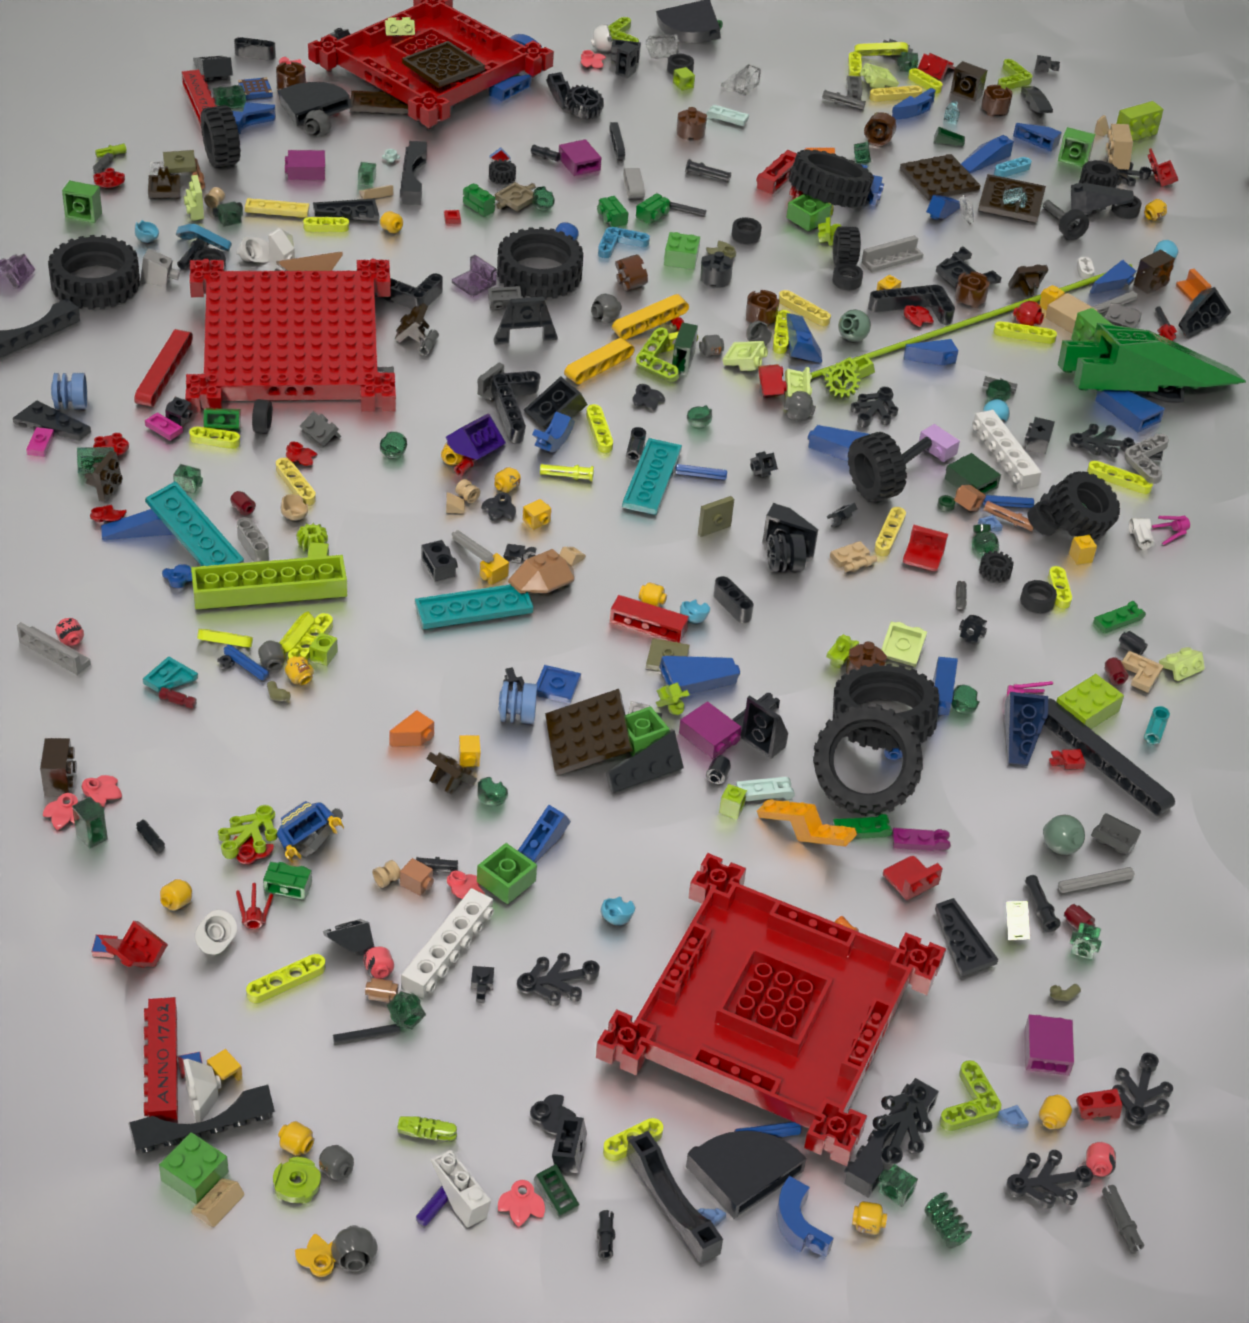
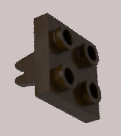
M159 166L158 175H149L148 198L180 197V175H170L167 166L165 170H162V167Z
M1037 264L1028 267H1018L1008 283L1009 289L1021 288L1025 297L1029 295L1028 293L1033 297L1034 287L1039 288L1040 283L1049 271L1048 266Z
M422 303L420 306H415L409 315L405 314L401 318V324L396 329L397 334L394 338L397 342L400 343L407 336L418 342H421V338L424 339L426 337L424 334L425 328L429 329L430 327L424 320L428 308L426 304Z
M109 451L100 463L93 464V467L96 468L93 473H86L84 475L87 478L85 483L96 487L98 499L101 502H106L123 480L117 453Z
M430 752L426 758L436 765L429 780L431 783L437 785L446 772L451 775L444 790L451 795L462 781L473 786L477 781V778L472 775V770L459 765L458 761L450 756H446L441 752L438 755Z

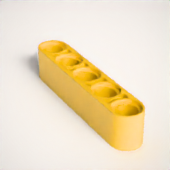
M679 294L672 295L617 319L612 324V330L619 338L627 340L684 315L689 310V304Z
M618 338L570 363L565 368L564 375L579 385L630 358L635 348L624 339Z

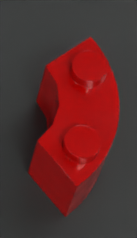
M779 364L758 366L763 397L783 396L784 391H787L786 381L782 379L783 366H779Z

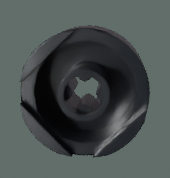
M720 251L703 256L700 272L701 281L707 286H711V284L716 285L717 288L729 285L732 279L733 261Z

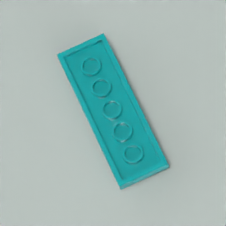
M648 438L623 499L622 508L657 515L680 456L682 445Z
M176 481L145 498L147 505L201 566L244 563V558Z
M510 584L415 598V607L423 629L533 613V605L528 592L519 593Z

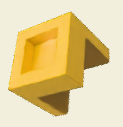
M226 1048L206 1060L207 1065L213 1068L214 1075H218L222 1080L231 1075L238 1081L242 1079V1066Z

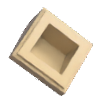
M1105 115L1097 120L1094 131L1095 134L1104 137L1109 129Z
M446 492V513L463 514L464 499Z
M562 547L559 554L571 566H574L586 557L584 553L575 547Z

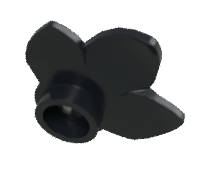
M639 384L635 390L636 394L632 398L636 407L644 404L653 411L656 410L658 402H665L664 395L658 390L651 389L647 384Z
M505 492L496 494L494 498L486 499L481 506L482 510L488 511L492 522L503 515L507 519L513 520L516 515V507L511 503V496Z
M558 1094L547 1096L544 1101L536 1102L530 1109L532 1120L541 1123L546 1132L557 1135L561 1116L576 1117V1114L562 1106L564 1096Z

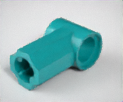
M1157 706L1153 709L1144 734V739L1147 743L1152 745L1160 743L1170 717V712L1167 708Z

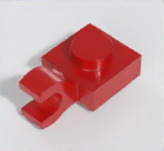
M1081 749L1062 750L1061 752L1057 750L1051 751L1053 757L1049 758L1051 766L1064 765L1065 769H1084L1086 765Z

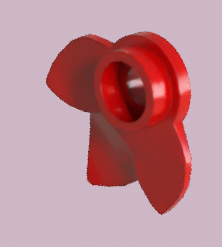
M912 305L904 308V316L916 326L921 327L922 322L933 324V318L926 308Z
M292 441L286 447V457L290 461H298L304 466L313 465L311 457L318 455L309 448H303V445L299 442Z
M112 505L96 507L91 510L90 519L95 522L116 521L124 517L127 510H114Z
M250 836L238 848L239 852L236 859L241 864H251L256 859L269 856L274 849V845L266 844L265 852L256 853L253 848V838Z

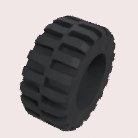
M227 105L204 108L200 117L201 132L209 162L215 167L238 163L241 157L239 132L231 108Z
M875 432L855 439L849 447L850 451L847 457L849 458V473L852 476V481L856 485L857 491L861 493L863 498L871 502H879L899 495L907 482L905 480L907 478V468L904 463V456L900 452V447L896 445V441L884 432Z
M1078 471L1067 475L1050 496L1052 516H1055L1057 524L1059 523L1064 531H1068V534L1071 536L1090 535L1093 540L1099 539L1117 522L1120 515V503L1116 499V493L1111 490L1112 487L1107 485L1104 479L1085 471Z

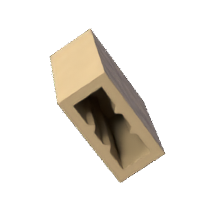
M1066 293L1048 305L1045 318L1073 333L1077 313L1093 307Z

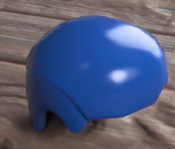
M562 222L555 229L556 232L562 231L565 232L566 236H572L573 241L578 239L579 231L571 223Z

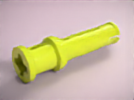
M541 464L540 475L572 477L576 481L584 479L593 482L594 466L588 468L580 467L579 465L567 467Z

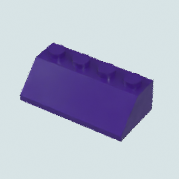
M489 413L446 436L448 446L455 453L476 460L506 444Z

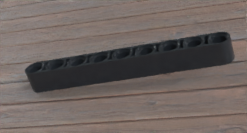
M1048 698V715L1044 726L1073 749H1081L1082 755L1086 760L1153 814L1159 816L1175 805V798L1168 790L1052 698Z

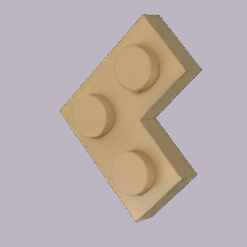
M1128 651L1122 661L1125 669L1136 673L1131 686L1147 693L1164 667L1131 651Z

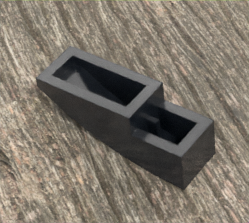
M562 72L548 74L546 82L554 99L562 109H566L565 96L570 89L568 81H565Z

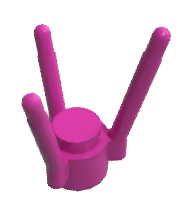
M1185 515L1158 516V519L1174 521L1152 525V528L1171 526L1174 531L1178 532L1162 542L1163 545H1166L1179 536L1187 534L1186 530L1190 528V521Z
M1053 682L1008 685L1007 696L1010 692L1044 693V689L1024 688L1053 685Z

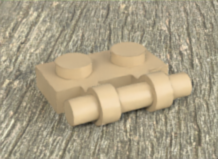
M861 541L830 552V558L839 567H843L846 573L858 571L861 567H869L872 563L877 562V557L875 555L870 556V551Z

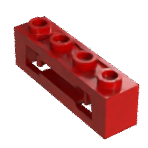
M786 150L770 166L766 167L762 173H759L756 179L757 189L769 194L775 193L789 180L790 169H792L797 153Z

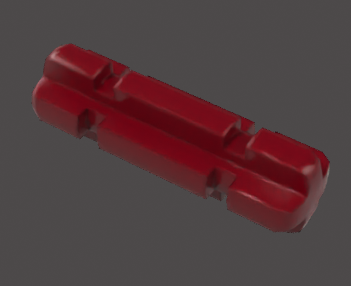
M165 687L159 691L160 699H169V702L181 706L185 705V707L194 709L197 704L195 697H187L186 694L174 690L170 692V689Z

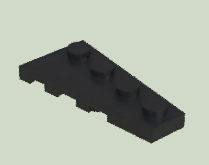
M375 198L313 202L315 217H344L347 219L379 221V212Z
M38 400L13 417L14 424L24 423L27 424V427L33 429L35 427L54 429V432H58L59 436L78 441L91 432L90 426Z
M669 730L664 736L657 738L646 748L640 749L629 759H625L605 772L610 792H616L683 769L684 766L675 730Z
M952 898L936 904L935 911L960 977L997 965V956L957 901Z

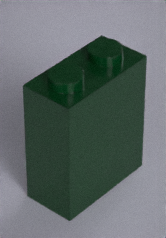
M682 322L674 344L672 365L678 368L679 374L688 375L695 354L698 325Z
M972 453L947 465L945 480L956 488L961 487V485H971L985 495L998 488L1001 478L1000 473Z

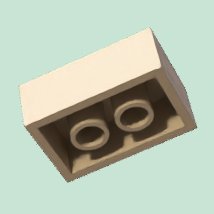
M1111 124L1110 129L1107 131L1109 143H1106L1105 148L1108 162L1118 169H1129L1133 145L1129 124Z

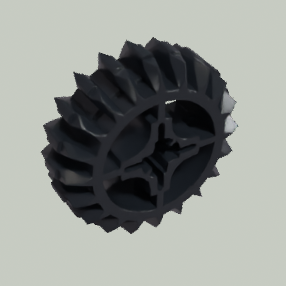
M583 84L581 86L576 85V87L572 86L565 96V106L570 111V114H575V117H583L586 120L588 118L593 119V117L597 118L602 112L604 98L602 94L598 93V90H594V87H585Z

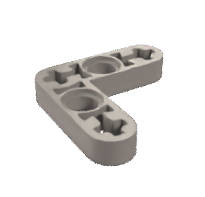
M1156 434L1127 448L1125 451L1126 462L1151 484L1161 482L1162 470L1148 457L1168 447V436ZM1143 447H1149L1151 449L1144 450ZM1139 464H1146V465H1148V466H1147V467H1141V466H1139Z

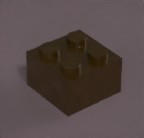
M962 61L955 67L950 93L976 102L983 95L988 70Z
M1160 249L1140 259L1133 285L1146 294L1166 286L1170 281L1175 258Z
M70 738L44 739L40 765L44 797H59L64 793H70L71 788L75 786L73 773L77 772V761H73L75 758V747H71Z

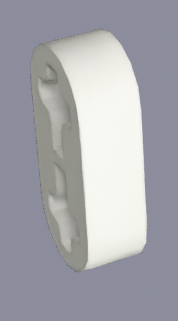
M1080 257L1078 259L1077 270L1079 276L1082 279L1093 277L1095 269L1092 260L1088 257Z

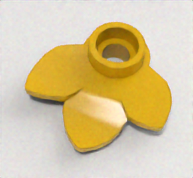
M313 1234L308 1242L307 1249L300 1248L295 1250L297 1262L301 1266L310 1268L311 1273L315 1276L324 1277L329 1275L333 1271L334 1263L336 1262L331 1254L332 1242L327 1244L319 1235Z

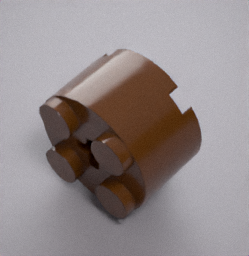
M283 62L276 67L278 90L306 82V72L302 64L298 62L286 64V62Z
M1002 85L987 86L986 90H984L981 104L982 109L987 112V115L1008 114L1013 95L1009 88L1003 89L1001 88Z
M689 107L688 110L679 112L676 128L677 135L685 140H689V138H694L693 140L702 139L705 136L707 114L698 111L695 107Z
M876 112L872 115L864 128V135L868 142L878 147L889 143L897 128L895 118L884 112Z
M638 254L615 261V266L618 270L616 278L618 283H623L625 291L644 286L648 283L647 270L643 269L641 264H644Z
M978 272L962 273L958 277L955 292L956 302L970 305L972 308H978L979 305L985 303L990 285L987 277Z
M760 290L758 293L752 291L747 297L746 320L748 322L762 321L769 327L771 323L776 321V316L778 315L780 300L777 299V295L768 290Z
M870 641L856 645L849 650L846 674L849 675L850 670L854 668L859 670L860 666L864 665L867 667H871L873 664L885 666L887 655Z

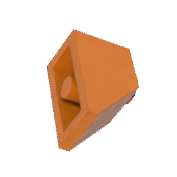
M416 710L389 731V745L392 747L421 746L433 738L434 721Z

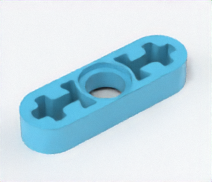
M1020 157L997 164L994 174L1000 177H1007L1029 170L1032 161L1027 157Z

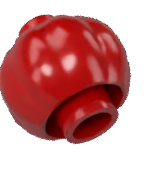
M1026 301L1014 309L1013 317L1016 318V324L1034 326V324H1042L1044 313H1042V308L1037 302Z

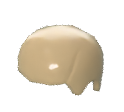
M289 494L282 497L281 513L291 521H299L307 516L308 504L305 505L301 496Z

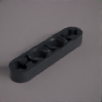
M610 122L609 132L616 159L625 160V147L618 122Z

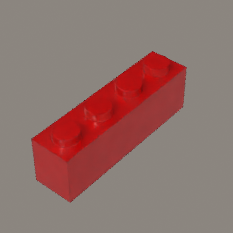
M618 595L611 607L609 622L668 641L681 643L688 628L689 616Z

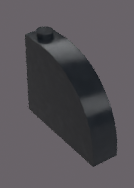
M710 0L696 1L656 11L657 23L660 29L667 36L686 43H702L721 39L720 26Z
M305 82L278 90L280 103L296 126L303 125L306 115L313 110H322L329 116L352 108L350 95L343 88L331 83Z
M735 1131L721 1134L706 1141L699 1147H693L687 1154L686 1168L735 1219L782 1187L789 1176L795 1178L802 1173L807 1158L790 1143L776 1136L757 1131Z

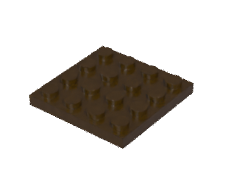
M449 41L402 58V64L438 88L485 70L483 63Z
M952 154L900 164V170L927 200H931L933 195L949 197L979 191L981 187Z
M987 174L978 210L984 213L1027 220L1028 222H1038L1046 186Z
M619 688L545 713L554 770L557 776L633 751Z

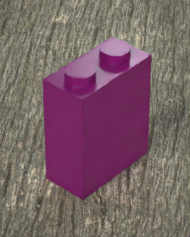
M586 139L559 145L560 161L573 176L601 171L602 157Z
M288 150V156H285V174H288V180H325V150Z
M707 701L680 719L679 734L713 759L740 741L741 726Z
M1029 1014L1025 1025V1070L1070 1076L1074 1065L1073 1020Z

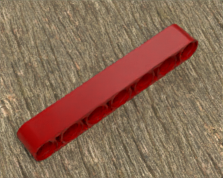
M174 329L136 390L135 404L154 407L190 348L193 340L192 332Z

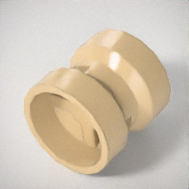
M213 187L204 197V202L210 208L217 207L225 199V193L221 188Z
M467 479L461 480L456 486L455 492L468 503L475 502L480 496V489L472 485Z
M390 860L383 867L379 866L373 869L372 874L375 882L379 887L384 888L391 881L399 880L400 868L397 863Z

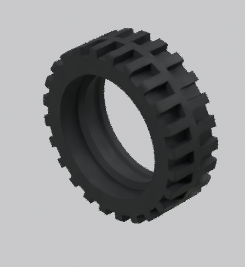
M806 149L797 152L789 175V182L798 191H802L803 194L812 196L814 199H819L821 202L854 208V206H864L874 176H872L873 174L867 168H863L861 164L848 160L846 157L827 153L826 151Z
M529 227L528 230L519 229L517 233L512 232L509 237L505 236L503 242L499 243L497 277H499L500 283H504V287L520 286L521 296L544 297V300H547L549 297L555 299L559 295L563 297L567 295V292H573L574 288L580 285L583 270V248L579 246L577 240L573 241L572 236H566L565 232H556L552 228L550 230L544 229V227H539V229ZM539 257L555 260L562 265L549 269H537L522 265L519 261Z
M90 235V237L85 238L80 236L76 240L72 238L66 244L61 243L59 245L60 248H55L53 254H50L48 268L53 294L55 297H59L60 301L66 298L69 299L80 309L83 307H87L88 310L99 307L100 309H105L106 306L115 307L119 302L121 304L126 302V298L131 299L133 293H137L140 286L137 252L133 250L130 244L126 245V242L123 240L117 241L115 237L106 238V235H101V237ZM91 266H105L118 270L113 274L99 278H83L71 274L79 269Z
M887 663L886 666H879V664H873L871 667L866 665L860 666L859 670L854 668L849 671V675L845 673L841 676V680H837L833 696V719L839 711L844 713L849 710L848 707L853 705L855 708L861 707L859 706L860 704L868 701L890 700L900 702L913 709L896 714L907 719V723L915 729L920 742L924 743L927 741V736L931 737L937 728L939 690L937 687H934L932 680H927L925 674H918L917 670L913 668L908 670L905 669V666L899 665V667H895ZM876 727L857 728L844 736H848V741L852 743L858 742L859 746L864 748L870 746L873 750H878V748H885L886 751H892V748L901 750L893 736Z
M862 704V707L855 708L854 705L850 706L848 711L836 713V717L832 721L829 719L825 723L826 727L824 730H820L818 734L819 738L814 745L815 752L813 756L818 782L829 800L834 801L835 805L839 808L847 809L849 813H861V816L875 814L877 816L887 810L891 812L895 810L894 807L897 805H903L909 795L912 796L917 783L919 784L921 771L923 770L920 740L913 726L907 723V719L903 716H898L895 710L891 708L886 710L882 708V705L876 704V707H869L868 704ZM876 727L893 736L901 748L903 763L900 774L895 782L885 790L869 794L856 792L848 788L839 779L835 771L834 754L837 745L846 734L857 728Z

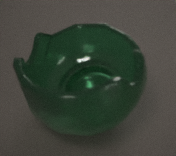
M545 186L537 187L531 198L533 206L540 211H548L554 206L555 198L553 193L547 191Z
M1000 379L988 384V389L986 390L988 401L1000 399L1006 402L1011 397V384L1008 381Z
M707 405L692 407L687 413L688 423L695 428L706 427L712 421V409H709Z
M397 431L387 432L379 444L381 453L390 459L400 458L406 451L407 438Z
M978 532L971 540L972 548L979 555L981 553L988 554V551H992V553L994 551L998 553L999 551L998 538L992 532Z
M957 685L953 691L951 706L960 714L974 713L980 701H977L978 692L968 685Z
M486 777L478 782L477 796L484 805L496 807L502 805L507 800L508 789L501 781L494 783L491 777Z

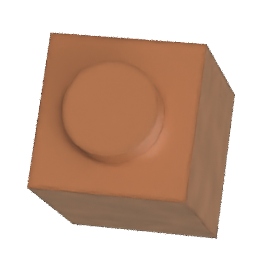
M961 485L956 491L954 501L969 511H978L986 495L971 485Z
M413 858L400 870V885L419 896L426 890H429L434 883L433 869Z

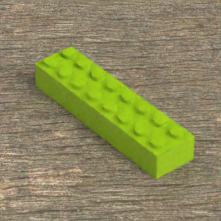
M343 555L191 567L195 609L347 596V577Z

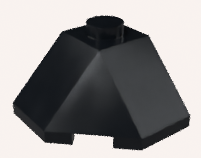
M362 919L336 925L335 931H331V929L323 931L325 937L348 951L356 953V955L366 954L369 949L374 947L370 924Z

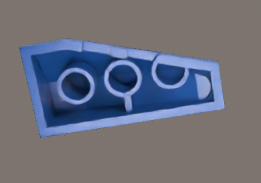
M1005 135L981 144L961 165L971 174L1011 157L1014 141Z
M787 313L790 356L822 363L821 349L803 316Z
M152 509L101 525L102 540L174 535Z

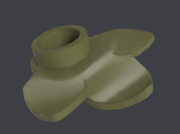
M718 241L715 248L706 247L708 254H715V252L720 251L730 259L736 257L737 252L735 248L726 242Z

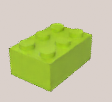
M1154 101L1122 109L1119 111L1116 124H1129L1133 141L1156 135L1164 109Z
M1095 673L1057 697L1056 702L1087 727L1093 729L1120 711L1124 695Z

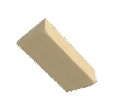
M393 185L359 190V193L363 199L392 196Z
M222 1178L191 1210V1213L209 1226L215 1227L241 1200L244 1192L237 1181Z

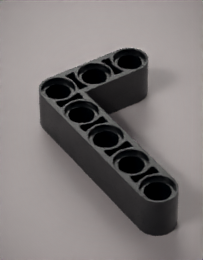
M433 273L417 287L390 278V297L380 298L409 309L420 306L422 303L429 306L443 292V276Z
M940 285L876 290L870 293L868 309L872 312L903 310L906 306L911 305L915 307H931L940 323L949 325L953 322L955 306L945 289Z
M535 371L499 373L493 376L491 393L508 439L512 443L518 444L523 442L526 429L514 395L535 394L538 392L541 376Z

